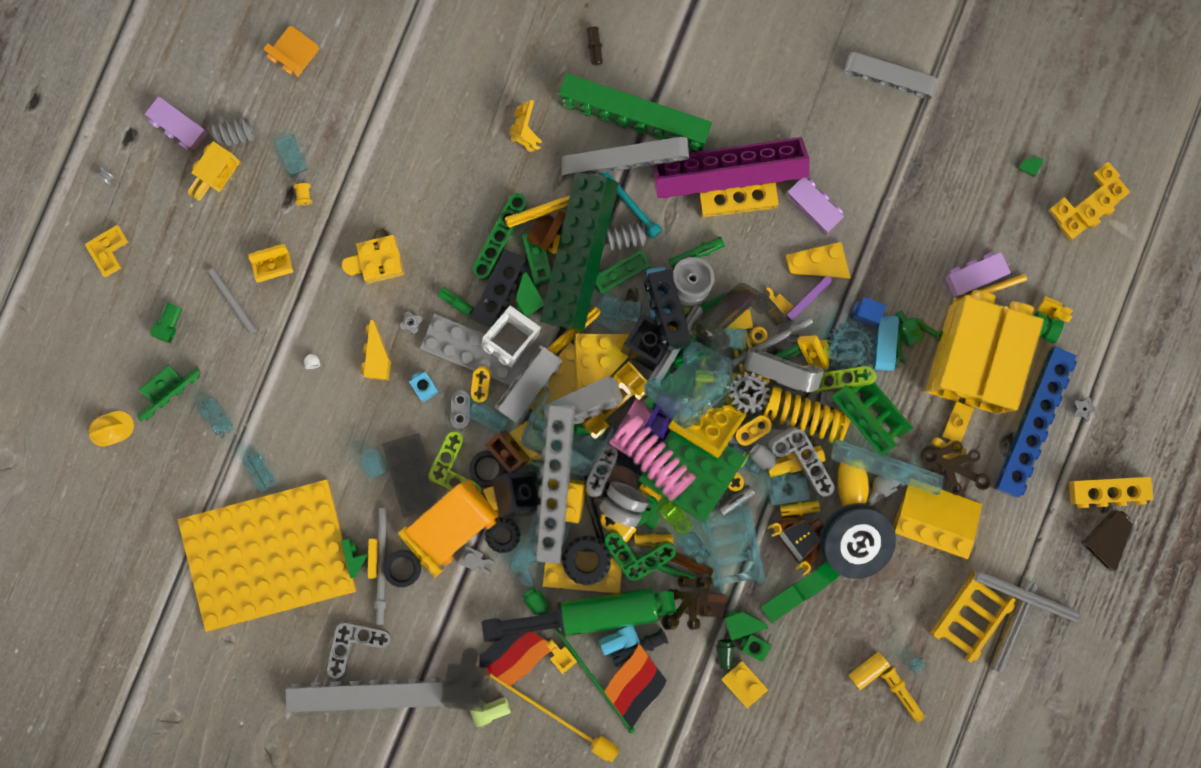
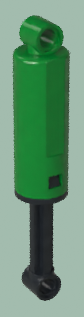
M648 588L558 602L557 613L505 621L497 618L482 621L481 625L484 642H496L502 640L503 636L560 628L562 637L655 623L658 621V615L675 613L676 606L673 592L666 591L654 595L653 589Z

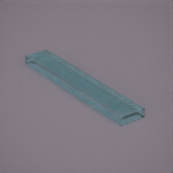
M838 439L834 442L831 456L833 460L936 495L941 493L943 475L885 455L881 457L876 452Z

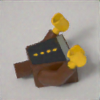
M787 517L769 525L768 529H774V534L771 536L777 535L796 562L801 563L796 566V570L802 567L804 569L802 575L807 574L811 570V565L816 560L820 549V538L817 536V533L824 526L822 522L817 518L808 524L805 519Z

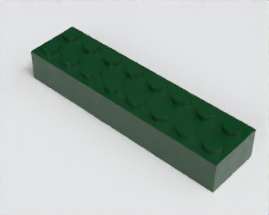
M575 173L540 320L542 323L584 332L619 185L618 182L609 177Z

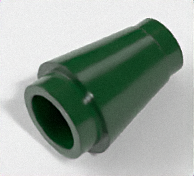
M720 639L716 645L720 668L722 669L732 668L735 645L731 639Z

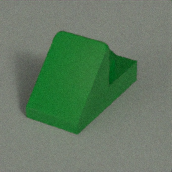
M346 539L341 541L351 579L358 576L368 559V554L356 557L355 553H358L355 541L352 542V539Z

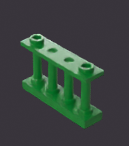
M866 372L865 375H858V374H857V377H858V378L863 377V378H865L866 380H868L869 375H868V373ZM875 382L870 385L851 388L845 385L831 397L881 457L898 445L893 440L895 436L900 438L913 429L911 424ZM858 391H859V392L864 396V398L866 399L863 403H862L861 400L856 396V393H857ZM870 406L879 414L876 418L868 410ZM883 421L891 429L888 433L881 425Z

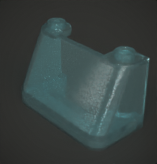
M696 341L684 350V364L661 383L659 379L652 378L644 384L645 394L676 424L685 429L692 426L720 401L733 386L731 359Z

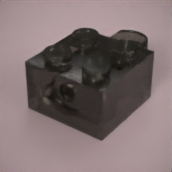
M465 649L462 653L460 665L448 663L441 703L445 707L484 712L491 674L486 668L479 667L481 655L476 649Z

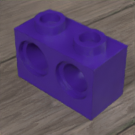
M662 394L644 429L650 427L651 434H656L659 438L665 440L671 430L668 428L669 424L678 411L683 409V406L674 399Z

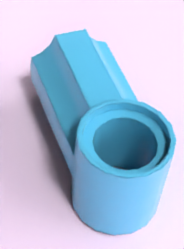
M634 626L620 628L617 632L598 640L605 656L640 642Z

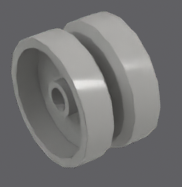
M688 257L681 260L675 266L672 273L682 305L694 306L701 304L707 299L714 283V272L706 261L695 257Z
M617 481L611 482L607 490L608 496L603 498L599 506L600 510L615 522L629 527H636L642 518L640 512L645 511L649 504L648 497L628 484Z

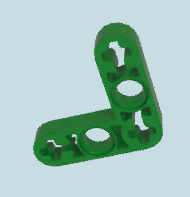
M611 530L605 535L607 548L627 578L632 581L641 579L673 559L676 555L674 544L664 541L636 558L618 531ZM611 536L614 538L618 537L617 544L619 547L617 549L615 544L610 542ZM667 547V549H670V554L663 553V548ZM627 551L629 553L628 559H619V553ZM657 551L662 558L661 560H659L658 555L656 554ZM649 556L656 559L655 564L651 566L645 563L646 558ZM639 562H642V565H643V567L645 568V570H643L642 567L639 568V567H640V563H639ZM631 568H639L637 570L638 574L631 573Z

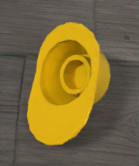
M110 412L92 421L88 430L89 437L97 446H110L127 439L133 432L134 422L126 412Z

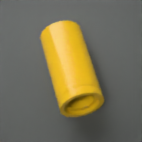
M878 651L848 674L855 686L862 690L891 666Z

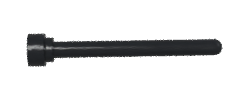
M587 462L572 466L574 474L579 477L580 481H586L587 483L586 474H588L587 470H589ZM585 489L584 496L596 537L605 544V537L594 499L587 495Z

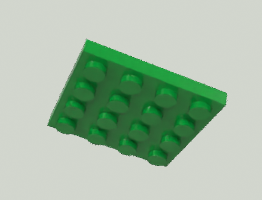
M671 430L664 440L666 446L653 461L668 450H671L673 454L661 468L676 457L680 459V462L668 476L683 465L687 467V470L675 484L680 482L687 472L693 473L696 476V479L670 502L705 523L746 460V457L727 445L720 457L717 458ZM643 472L639 482L669 501V497L663 494L664 487H656L655 482L657 479L650 480L648 478L649 472Z

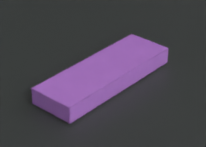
M827 275L785 318L791 322L832 282V279Z

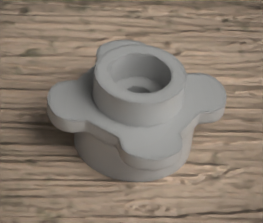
M411 312L404 313L405 318L400 323L401 329H407L413 334L417 333L419 323L422 322L421 316H414Z

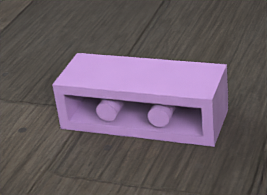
M159 96L145 113L150 118L148 121L157 129L161 126L165 129L163 132L172 140L176 137L180 140L178 144L187 151L189 148L196 151L209 134Z
M802 178L785 196L826 235L844 217L842 215L843 212L837 205L833 206L828 201L829 197L823 191L819 192L815 188L816 184L810 178Z
M995 252L984 255V260L980 262L975 259L966 263V268L960 269V267L950 270V275L946 276L945 279L953 297H958L1010 274L1011 272L1002 253L1000 252L995 255Z

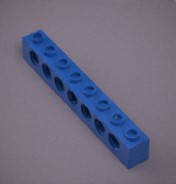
M1058 347L1049 349L994 486L995 490L1014 498H1020L1021 495H1024L1027 489L1026 481L1033 474L1034 467L1032 466L1041 454L1040 446L1047 439L1048 426L1055 419L1054 411L1061 404L1063 398L1061 394L1063 389H1066L1070 379L1068 376L1070 371L1072 372L1076 366L1077 361L1075 359L1077 355ZM1056 365L1060 366L1061 368L1060 375L1055 373L1054 369ZM1049 383L1054 385L1053 393L1048 391L1047 386ZM1042 400L1047 403L1046 410H1043L1040 406ZM1035 418L1040 420L1039 428L1033 425ZM1028 436H1031L1033 438V444L1031 446H1029L1026 443V438ZM1021 453L1025 454L1026 456V462L1024 464H1022L1019 461V456ZM1014 471H1017L1019 474V479L1017 481H1014L1012 479V473Z

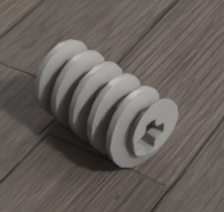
M243 118L240 125L237 120H234V126H231L229 121H227L226 127L219 123L218 129L214 124L211 125L213 140L221 147L224 146V142L227 146H230L232 141L234 144H238L239 139L242 143H246L247 138L250 142L254 141V130L250 119L249 123H246Z
M642 222L641 228L638 223H635L634 229L631 224H627L626 230L623 225L619 226L618 231L615 225L612 226L611 231L608 229L606 237L607 244L611 250H614L615 244L621 249L623 243L629 248L630 242H632L634 247H637L638 241L644 246L646 241L644 222Z

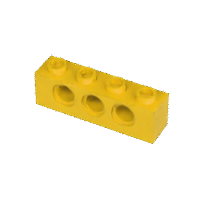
M776 182L699 193L702 218L775 209L779 205ZM759 192L762 195V199L755 200L752 197V193ZM740 194L743 197V201L738 203L734 201L733 196ZM718 196L722 197L724 199V204H716L714 198Z
M1137 477L1069 481L1070 504H1077V508H1089V504L1096 503V507H1107L1108 503L1115 502V506H1125L1129 501H1134L1135 505L1147 504V500H1153L1152 478ZM1110 487L1114 490V495L1111 498L1107 493ZM1128 487L1133 489L1132 496L1127 494ZM1091 488L1095 492V496L1092 499L1088 495Z

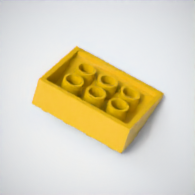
M909 478V483L906 485L893 523L895 534L960 558L968 559L975 541L982 504Z

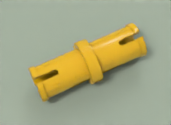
M819 500L802 503L797 501L795 504L780 505L782 517L792 515L803 516V514L820 512Z
M652 532V534H634V546H652L653 548L664 541L673 543V534H656V532Z

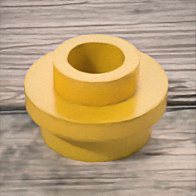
M760 326L752 328L749 332L750 342L754 345H759L768 339L766 329ZM756 333L761 334L762 338L760 340L755 338Z

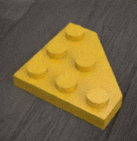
M630 334L574 335L576 391L607 376L610 377L629 356L622 353L621 349Z
M724 405L722 408L714 409L712 407L697 408L695 411L679 410L668 428L719 458L745 419L746 414L736 411V408L731 405Z

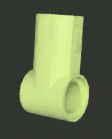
M506 697L487 704L481 703L469 709L476 728L492 722L493 719L511 713Z

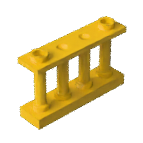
M976 571L972 572L929 633L939 640L941 637H945L965 651L967 655L964 659L970 663L980 657L982 653L980 650L1006 613L1009 614L1015 607L1013 603L1016 601L1015 598L1010 596L1005 600L984 584L975 581ZM975 590H979L1001 606L995 615H992L972 600L971 595ZM963 606L970 607L989 621L984 631L961 616L960 610ZM952 622L959 623L978 637L972 647L950 632L948 627Z

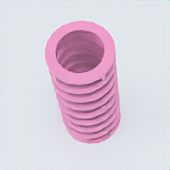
M637 416L626 424L613 440L620 442L621 449H628L627 455L629 457L635 456L634 463L637 465L642 464V472H649L648 478L650 480L657 479L655 482L656 487H664L663 494L669 497V501H672L696 479V476L693 473L687 472L681 481L675 484L687 470V467L683 465L668 476L680 462V459L676 457L661 468L673 454L671 450H668L653 461L666 446L664 442H661L645 454L658 439L656 434L637 447L647 434L651 432L650 427H646L641 433L629 440L639 427L642 429L645 426L644 420Z

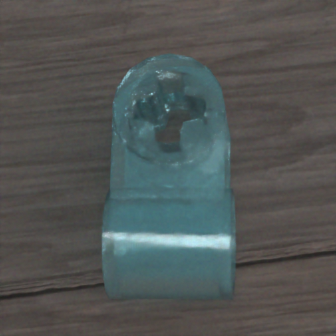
M719 329L711 332L709 342L716 348L746 350L747 330Z

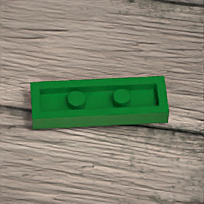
M641 249L599 273L595 285L601 295L651 267V264Z

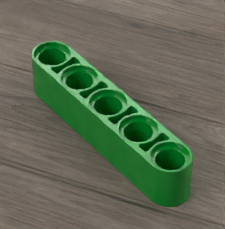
M519 193L513 194L509 198L474 264L473 272L479 280H486L491 276L516 226L508 227L504 223V218L513 214L516 215V213L519 214L526 209V200ZM516 199L523 202L519 208L512 205ZM503 233L505 238L502 241H496L495 235ZM490 249L496 251V255L493 258L486 257V252ZM481 266L487 267V272L484 275L477 273L478 268Z

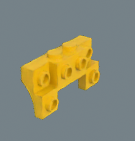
M1109 161L1092 174L1100 187L1081 203L1073 207L1064 197L1048 210L1057 221L1061 232L1068 241L1074 239L1087 227L1090 226L1092 229L1101 222L1099 218L1103 215L1107 217L1115 210L1114 206L1130 193L1128 188L1119 179L1120 174Z
M629 361L611 376V378L616 379L623 401L618 403L613 409H605L600 411L601 413L597 416L585 418L581 423L594 439L602 435L609 427L605 419L632 395L640 400L653 388Z

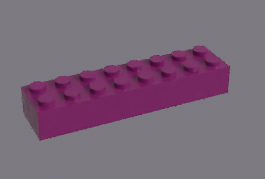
M802 137L690 152L689 159L652 165V175L657 198H669L672 196H686L694 193H706L708 191L726 190L736 187L743 188L750 185H763L765 183L783 182L793 179L799 180L810 177L809 156Z

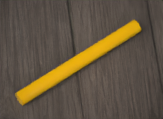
M1021 274L978 290L993 293L1027 281V277L1025 274ZM964 295L953 298V303L962 299Z

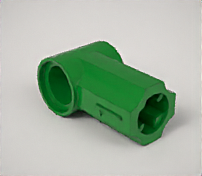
M166 302L159 320L152 326L150 335L170 343L175 336V326L183 309Z

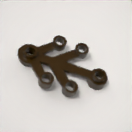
M958 440L953 441L949 446L939 449L934 446H926L922 449L920 454L921 460L925 464L930 465L934 485L942 486L944 484V477L939 473L938 463L945 467L950 482V491L954 495H958L962 491L955 472L974 481L976 487L980 490H986L990 487L991 480L987 474H976L960 466V464L978 461L980 453L977 449H971L968 454L951 459H946L942 456L952 452L960 453L963 450V445ZM955 444L960 445V448L958 450H955L953 448ZM928 452L934 453L933 457L931 458L927 457L926 455ZM972 453L978 454L976 458H971ZM941 477L942 481L937 483L935 478ZM985 478L986 481L984 483H980L979 479ZM953 486H958L959 490L953 491L952 488Z
M701 573L696 578H689L688 576L678 577L677 583L679 587L695 586L691 592L678 591V589L668 590L674 593V600L684 599V601L675 613L663 616L661 623L665 630H675L679 625V619L688 608V628L690 630L700 628L701 623L697 618V597L699 595V615L701 617L711 615L712 610L708 605V592L711 590L713 582L711 576L707 573Z

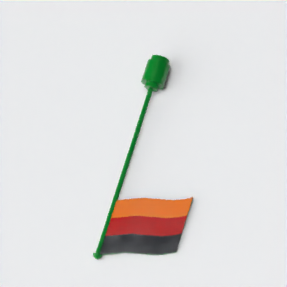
M532 587L522 595L524 603L534 616L536 614H547L549 602L539 589L537 590L535 587ZM554 628L628 728V733H634V725L642 712L660 694L667 681L641 644H638L633 655L616 672L604 691L566 638L562 637L560 630Z

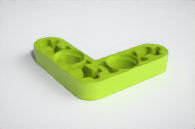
M451 432L445 437L428 474L429 480L433 484L448 491L453 489L450 486L452 478H457L460 483L469 480L450 471L463 443V437L460 433ZM457 437L456 441L458 444L455 443L451 450L444 448L445 446L447 448L450 446L451 440L449 438ZM442 453H448L451 456L449 463L442 462ZM440 466L447 467V469L443 468L440 472L442 478L436 480L433 472H437ZM471 481L479 492L482 493L480 485Z

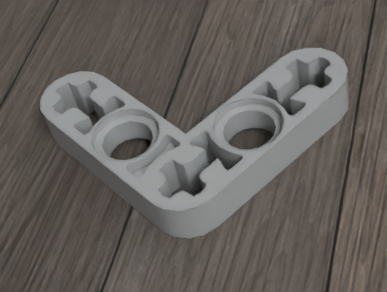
M349 622L339 624L335 630L327 666L328 675L333 679L344 675L352 642L385 648L392 641L391 634L386 630ZM344 626H347V630L350 631L344 638V640H348V643L344 641L337 642V639H342L343 633L340 632V629H343ZM360 630H366L369 633L367 640L362 641L359 639L358 633ZM373 631L376 632L374 636L380 637L382 634H385V638L388 639L383 644H380V640L374 639L373 643L370 642L373 637ZM343 645L346 652L343 656L336 654V646ZM333 657L344 659V663L342 661L339 662L338 668L341 669V672H338L337 675L334 674V670H331L337 663V660L333 661Z

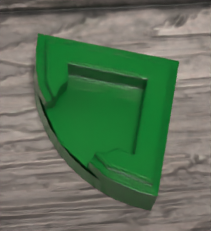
M1038 157L1029 158L1022 162L1017 169L1035 177L1044 159Z

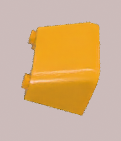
M468 480L454 487L407 528L404 533L439 566L442 564L447 566L454 560L452 556L460 547L485 527L487 530L496 524L495 519L499 515L475 485Z

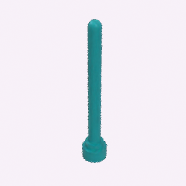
M609 172L600 173L601 176L609 177L616 181ZM618 185L617 194L639 220L644 222L647 235L654 239L662 232V227L655 222L652 223L624 189Z

